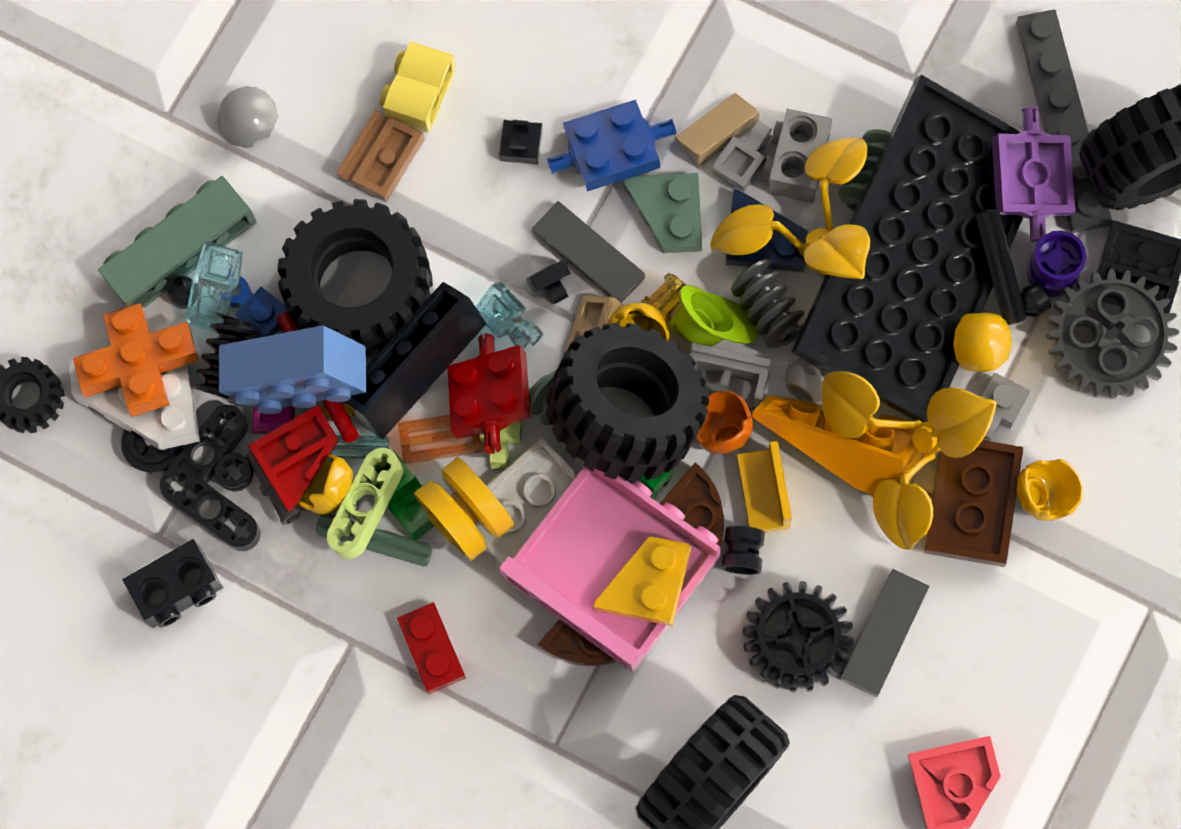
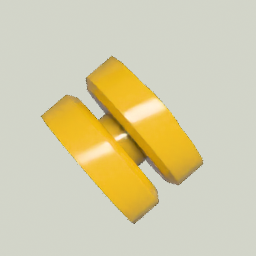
M456 457L441 470L442 478L453 494L449 495L437 482L430 480L413 494L428 513V519L449 544L453 543L471 562L487 549L484 537L475 526L477 523L490 536L500 538L515 524L482 480L461 458Z

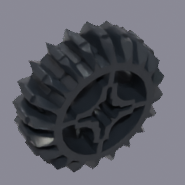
M800 581L797 593H792L790 583L784 582L782 586L783 596H779L773 587L769 588L767 594L771 603L769 604L764 599L758 597L755 600V606L761 613L748 611L746 619L756 626H745L742 632L744 636L755 639L743 645L744 652H758L749 660L750 666L757 667L762 663L765 664L759 677L765 680L773 672L776 674L773 687L777 689L781 687L783 678L790 680L789 691L793 693L796 692L798 681L804 680V687L807 692L813 691L814 683L812 678L814 677L817 678L822 686L828 685L829 679L825 672L826 670L832 675L839 676L842 669L834 660L847 663L850 659V654L841 648L852 647L854 643L852 637L841 635L853 628L851 621H838L847 612L845 606L832 610L831 607L834 605L837 597L834 594H830L824 601L821 600L820 596L823 588L819 585H816L813 595L805 593L807 588L805 581ZM797 606L815 611L827 624L822 625L821 622L810 623L806 621ZM785 609L787 625L782 630L775 631L772 636L764 637V628L769 619L778 611ZM794 620L796 629H799L800 634L810 636V638L805 637L802 654L800 645H797L796 640L786 638V635L791 636ZM832 637V645L828 654L821 661L811 666L809 648L817 642H822V638ZM774 648L775 651L785 650L790 652L794 656L798 668L782 664L771 655L768 649Z

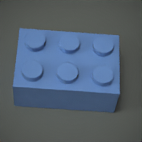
M324 325L219 345V392L234 398L237 404L251 405L257 408V411L262 414H277L282 411L283 407L288 406L311 408L316 406V401L326 399L332 402H345L351 399V395L366 393V346Z

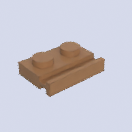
M375 109L336 172L338 178L343 181L346 180L352 183L353 186L387 202L425 140L422 132L392 117L388 118Z

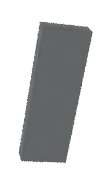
M559 201L532 227L533 233L607 296L614 297L621 303L645 279V273Z
M892 568L840 680L878 698L930 587L929 585Z

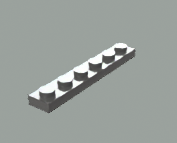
M1056 9L1018 16L1016 24L1044 130L1051 135H1069L1071 140L1075 213L1067 216L1071 233L1110 226L1112 222L1110 210L1101 203L1079 157L1081 143L1087 138L1089 131Z

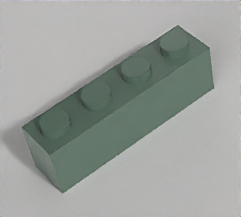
M222 175L216 180L204 183L198 189L197 195L185 204L181 203L171 208L166 214V218L156 226L142 230L136 236L135 242L123 251L119 250L109 255L98 271L126 307L141 303L144 309L167 291V287L172 279L190 274L257 221L249 206Z

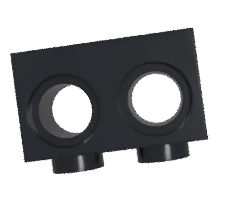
M194 539L122 579L144 621L152 628L158 625L160 628L173 624L180 619L182 611L193 605L195 607L206 605L216 598L217 594L215 592L224 588L204 551ZM195 568L201 569L202 575L196 584H184V577L188 571ZM157 589H165L166 596L164 601L157 606H150L149 597L151 593Z

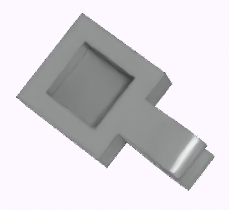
M758 121L744 142L733 136L711 166L712 172L744 192L766 162V156L759 152L770 141L772 135L769 133L772 129Z
M997 373L993 374L981 396L997 402L991 425L983 440L990 441L999 424L1011 429L1030 393L1029 389Z

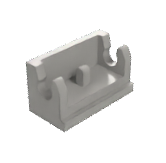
M692 343L690 355L696 362L694 368L695 370H701L706 382L704 388H707L709 394L716 391H733L744 398L750 410H754L763 401L771 359Z

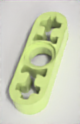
M378 448L366 456L328 529L327 542L333 551L343 559H353L364 552L403 476V465L390 449ZM388 463L391 467L389 471L382 470L378 474L376 468L378 466L384 467ZM377 483L380 485L381 489H377L375 487ZM362 496H375V503L370 510L366 512L356 511V503ZM351 517L356 520L354 524L350 521ZM351 533L355 536L352 542L345 541L343 544L340 541L342 536H349Z

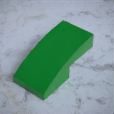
M393 450L403 465V476L387 508L413 540H418L432 529L434 525L428 519V513L413 494L422 485ZM387 463L384 467L378 466L376 471L380 474L382 470L389 471L391 467ZM377 483L375 487L377 489H381L380 485Z

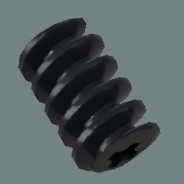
M215 312L224 322L211 323L210 329L216 332L219 338L206 339L205 343L215 351L214 353L201 355V359L209 364L210 368L197 369L196 374L203 378L205 383L193 384L192 388L229 399V396L219 392V345L249 340L248 336L260 335L261 330L250 322Z

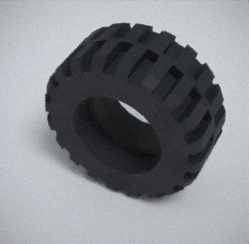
M1181 84L1171 89L1161 90L1148 98L1145 97L1128 108L1125 107L1112 118L1100 123L1099 127L1092 130L1087 135V138L1082 141L1079 157L1103 205L1112 210L1136 208L1138 205H1146L1181 189Z
M354 199L353 206H345L343 200L332 202L333 209L323 212L321 207L310 213L313 218L310 222L306 224L301 220L293 228L296 238L294 240L291 238L286 239L282 247L286 257L278 260L277 271L281 277L278 281V286L285 302L284 304L300 330L324 325L366 346L367 357L369 356L368 349L378 348L380 351L398 330L414 317L413 314L431 295L429 288L433 286L432 272L419 234L414 227H409L407 219L399 212L391 215L389 207L378 202L375 203L373 208H370L366 200ZM353 251H370L385 257L389 261L392 268L390 282L386 289L373 301L361 306L343 307L332 304L323 297L320 290L323 274L328 266L340 256Z
M619 323L604 325L602 330L600 327H595L585 331L583 336L577 337L569 345L547 391L546 403L548 407L546 414L550 425H554L552 432L559 443L564 442L566 444L564 450L573 459L576 457L584 462L583 467L592 472L594 469L604 472V477L611 479L623 476L625 481H640L642 476L648 480L660 477L663 472H670L678 466L681 459L685 458L706 420L709 393L707 388H704L706 382L701 370H695L694 368L696 365L695 360L688 352L684 354L680 351V344L672 338L668 341L660 336L661 332L652 328L649 331L640 329V325L629 323L625 327H620ZM616 387L637 395L651 408L654 416L639 417L619 410L604 397L599 388Z
M733 695L688 739L686 744L674 755L655 781L648 787L635 808L638 819L649 829H720L786 751L790 744L787 733L748 698Z

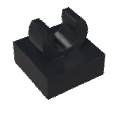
M514 119L513 121L504 120L499 153L500 161L538 165L543 132L542 123Z
M560 260L525 278L532 292H537L544 288L552 304H556L569 297L560 279L571 274L564 260Z

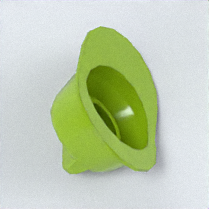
M685 285L680 290L681 304L670 321L669 327L673 333L685 338L690 343L711 347L723 340L749 344L753 343L759 336L756 332L757 323L749 321L748 311L742 309L738 303L725 297L705 292L693 285Z

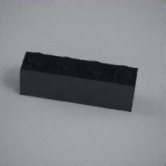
M442 282L413 314L414 317L407 324H404L366 366V393L351 395L350 400L342 402L359 424L382 440L487 324L471 299L445 282Z

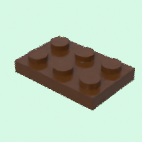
M982 440L972 453L961 458L949 457L942 451H939L932 496L933 519L926 534L925 554L1005 567L1017 496V478L1020 474L1024 447Z

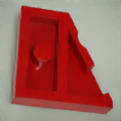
M317 405L248 445V448L287 513H290L295 509L339 441Z

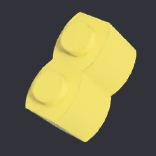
M410 42L406 51L401 50L397 55L394 64V72L397 75L392 84L387 83L383 88L380 105L383 106L385 116L388 118L392 117L410 127L429 133L455 72L454 55Z

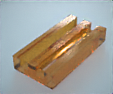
M450 415L398 423L402 459L405 464L483 452L480 434L467 436L473 438L471 443L411 452L410 446L457 439L451 430L410 437L408 433L450 427Z

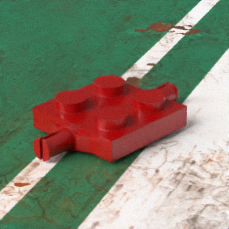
M485 333V338L482 334L478 337V357L448 367L450 430L457 439L474 434H483L484 451L489 454H495V450L498 453L502 449L500 431L512 423L531 418L527 357L521 345L495 352V337L492 334Z

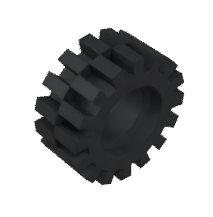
M21 357L20 363L14 358L8 360L10 367L7 369L1 364L0 421L8 428H14L19 433H24L25 429L30 433H36L37 426H41L43 429L50 426L47 423L48 419L52 418L56 421L59 417L56 409L63 410L64 402L60 398L64 397L65 393L64 389L60 386L62 384L53 371L40 360L34 358L32 362L28 357ZM24 382L37 384L40 389V396L33 406L20 409L13 405L12 394L18 385Z

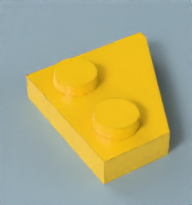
M649 536L594 603L595 610L673 626L691 546L688 543Z

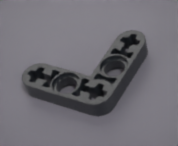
M222 405L216 408L199 428L200 441L187 444L165 471L160 480V490L173 506L229 547L237 551H248L255 547L260 539L261 530L258 523L250 514L207 484L215 475L217 461L225 454L233 452L244 438L248 428L246 417L238 407ZM235 416L234 422L237 427L233 431L227 428L219 438L225 444L220 447L208 435L212 432L217 438L223 431V427L220 424L223 418L231 420ZM210 446L214 449V458L209 464L198 465L194 462V453L199 447ZM186 478L185 485L191 492L196 494L192 501L180 491L172 495L174 489L171 484L174 480L182 482ZM209 499L219 501L221 510L215 518L204 519L201 517L200 507L202 503ZM228 517L240 527L248 523L247 530L250 535L247 539L240 536L236 541L234 540L236 534L230 527L224 524Z

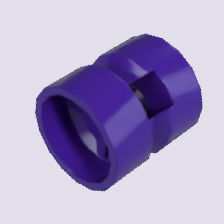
M1062 230L1051 231L1042 236L1035 246L1027 268L1029 283L1037 282L1048 297L1063 296L1062 292L1066 287L1072 289L1076 285L1075 282L1079 278L1087 258L1085 246L1081 240L1074 234Z

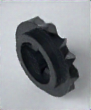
M125 429L121 439L122 452L128 463L136 470L149 474L166 471L183 450V447L186 446L181 445L167 448L165 451L153 448L150 452H146L149 446L143 437L134 431L129 432Z

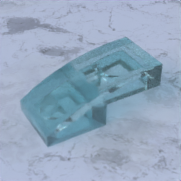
M208 241L204 243L191 286L185 322L212 330L210 329L211 323L224 322L215 312L229 316L232 292L239 288L242 251Z

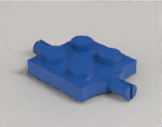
M635 99L564 122L563 126L569 142V152L547 158L552 174L574 167L575 171L582 177L588 192L661 168L660 159L655 149V140L676 135L677 132L672 119L650 126L643 118Z

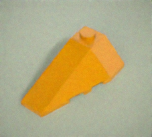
M768 395L753 410L752 417L855 489L868 493L871 497L874 496L879 483L885 479H893L900 483L901 476L920 459L922 454L913 444V429L872 427L868 424L865 433L860 437L844 438L839 436L829 427L824 413L817 403H806L801 400ZM879 415V420L907 421L890 415Z

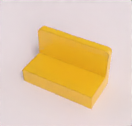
M778 440L769 442V449L737 454L749 527L761 529L765 533L790 529L792 515Z

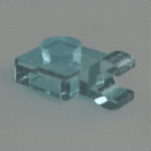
M501 281L492 284L475 306L487 323V328L497 338L508 335L515 346L521 345L523 349L529 343L534 346L543 336V332L536 324L521 318L526 308Z

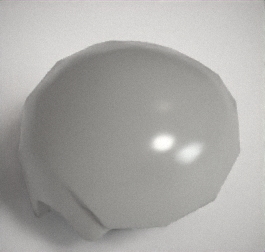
M244 86L231 91L222 100L219 108L218 125L221 135L230 144L244 148L252 147L256 141L264 137L268 138L271 130L274 129L278 117L275 101L266 91L257 87Z

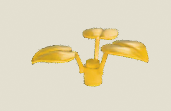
M845 138L828 142L814 150L806 161L805 172L808 178L814 181L821 180L820 192L826 229L817 228L812 230L807 235L806 242L802 243L779 221H772L774 212L770 206L755 204L742 207L727 216L714 232L710 248L730 255L751 254L763 248L772 238V230H777L799 250L801 256H804L806 265L818 274L863 279L870 248L869 234L865 228L859 225L848 224L833 228L828 185L830 182L835 184L847 183L860 172L867 157L868 148L863 138Z
M845 371L828 373L822 382L823 413L829 427L839 436L844 438L860 437L865 433L868 424L872 427L914 430L912 436L913 444L917 450L923 453V456L901 476L900 483L893 479H885L879 483L873 496V511L882 532L898 547L904 550H911L926 535L931 526L933 505L927 492L917 484H908L910 478L928 461L934 460L936 452L942 451L946 456L961 458L972 453L979 446L991 425L997 402L977 396L964 389L948 387L937 391L931 397L927 407L928 421L922 423L920 420H879L872 417V415L878 410L880 399L874 387L866 379Z

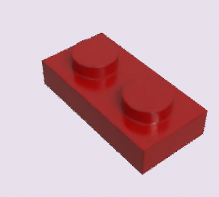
M434 602L397 617L428 694L466 679Z

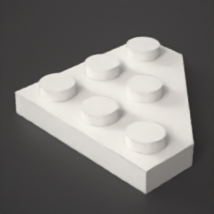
M73 359L68 360L71 393L80 404L87 408L90 406L104 414L106 419L129 432L134 431L147 439L149 444L160 450L200 441L190 364L162 373L170 405L131 417L126 406L122 386L85 398L80 389Z

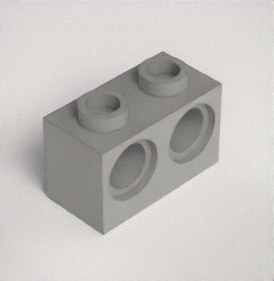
M787 108L784 122L776 121L772 143L778 144L775 157L767 156L763 179L769 180L768 194L814 203L819 181L808 178L805 172V164L814 150L828 143L833 118ZM796 133H804L810 139L806 142H797L791 136ZM787 168H796L802 174L796 178H789L782 172Z

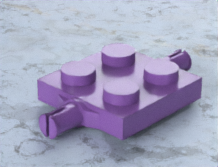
M1027 107L1021 110L1023 132L1018 134H997L991 137L996 209L1000 215H1019L1029 219L1030 242H1038L1042 236L1046 235V217L1069 216L1075 213L1071 140L1069 135H1051L1039 130V108Z

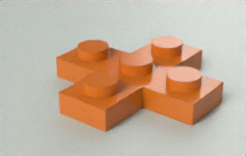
M141 303L104 314L103 317L111 346L73 358L80 389L84 397L86 398L122 386L126 406L131 417L170 405L162 373L199 361L188 322L150 333L146 314Z

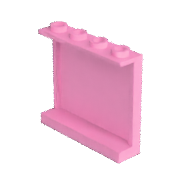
M583 467L514 558L508 556L499 568L503 579L633 673L668 625L598 612L594 608L596 599L649 536L688 543L691 546V552L676 616L719 559L720 546L716 544L718 538L702 526H698L695 529L683 521L685 515L678 508L668 502L662 506L650 497L652 492L641 482H628L621 476H618L617 479L604 477V472L594 469L592 472Z

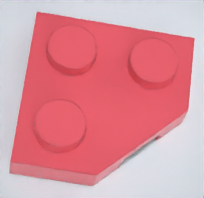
M986 736L908 754L925 828L969 829L1001 777L991 737Z

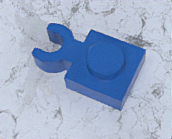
M236 275L233 279L241 287V292L236 296H230L222 290L220 295L223 301L229 307H241L235 316L237 319L250 322L258 327L261 333L257 336L274 335L281 328L277 322V317L284 312H288L286 306L262 286L252 294L247 281L243 277Z

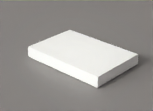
M544 436L539 438L486 485L515 524L500 538L490 536L479 523L475 525L486 541L487 549L484 551L499 567H501L508 556L511 558L516 556L578 475Z

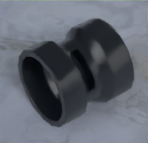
M748 526L726 527L724 542L728 545L727 553L722 557L721 569L729 573L741 575L761 574L762 559L759 556V550L764 546L765 531Z

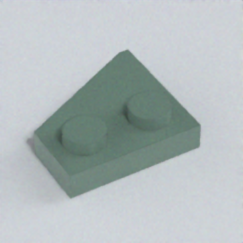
M698 173L634 176L624 180L625 190L627 193H630L639 209L641 217L652 230L654 239L663 253L702 251Z

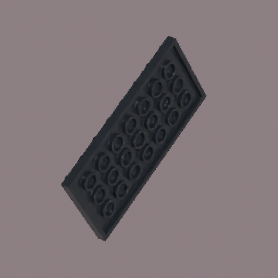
M921 74L915 78L849 223L862 226L870 237V248L866 259L864 278H844L826 274L791 353L827 373L845 371L859 375L874 387L880 402L915 421L920 420L922 423L928 421L927 407L931 397L937 391L950 387L959 367L953 345L955 330L964 315L983 312L994 286L976 220V215L979 212L996 209L991 137L997 134H1018L1020 131ZM1000 215L1010 250L1023 217L1019 215Z

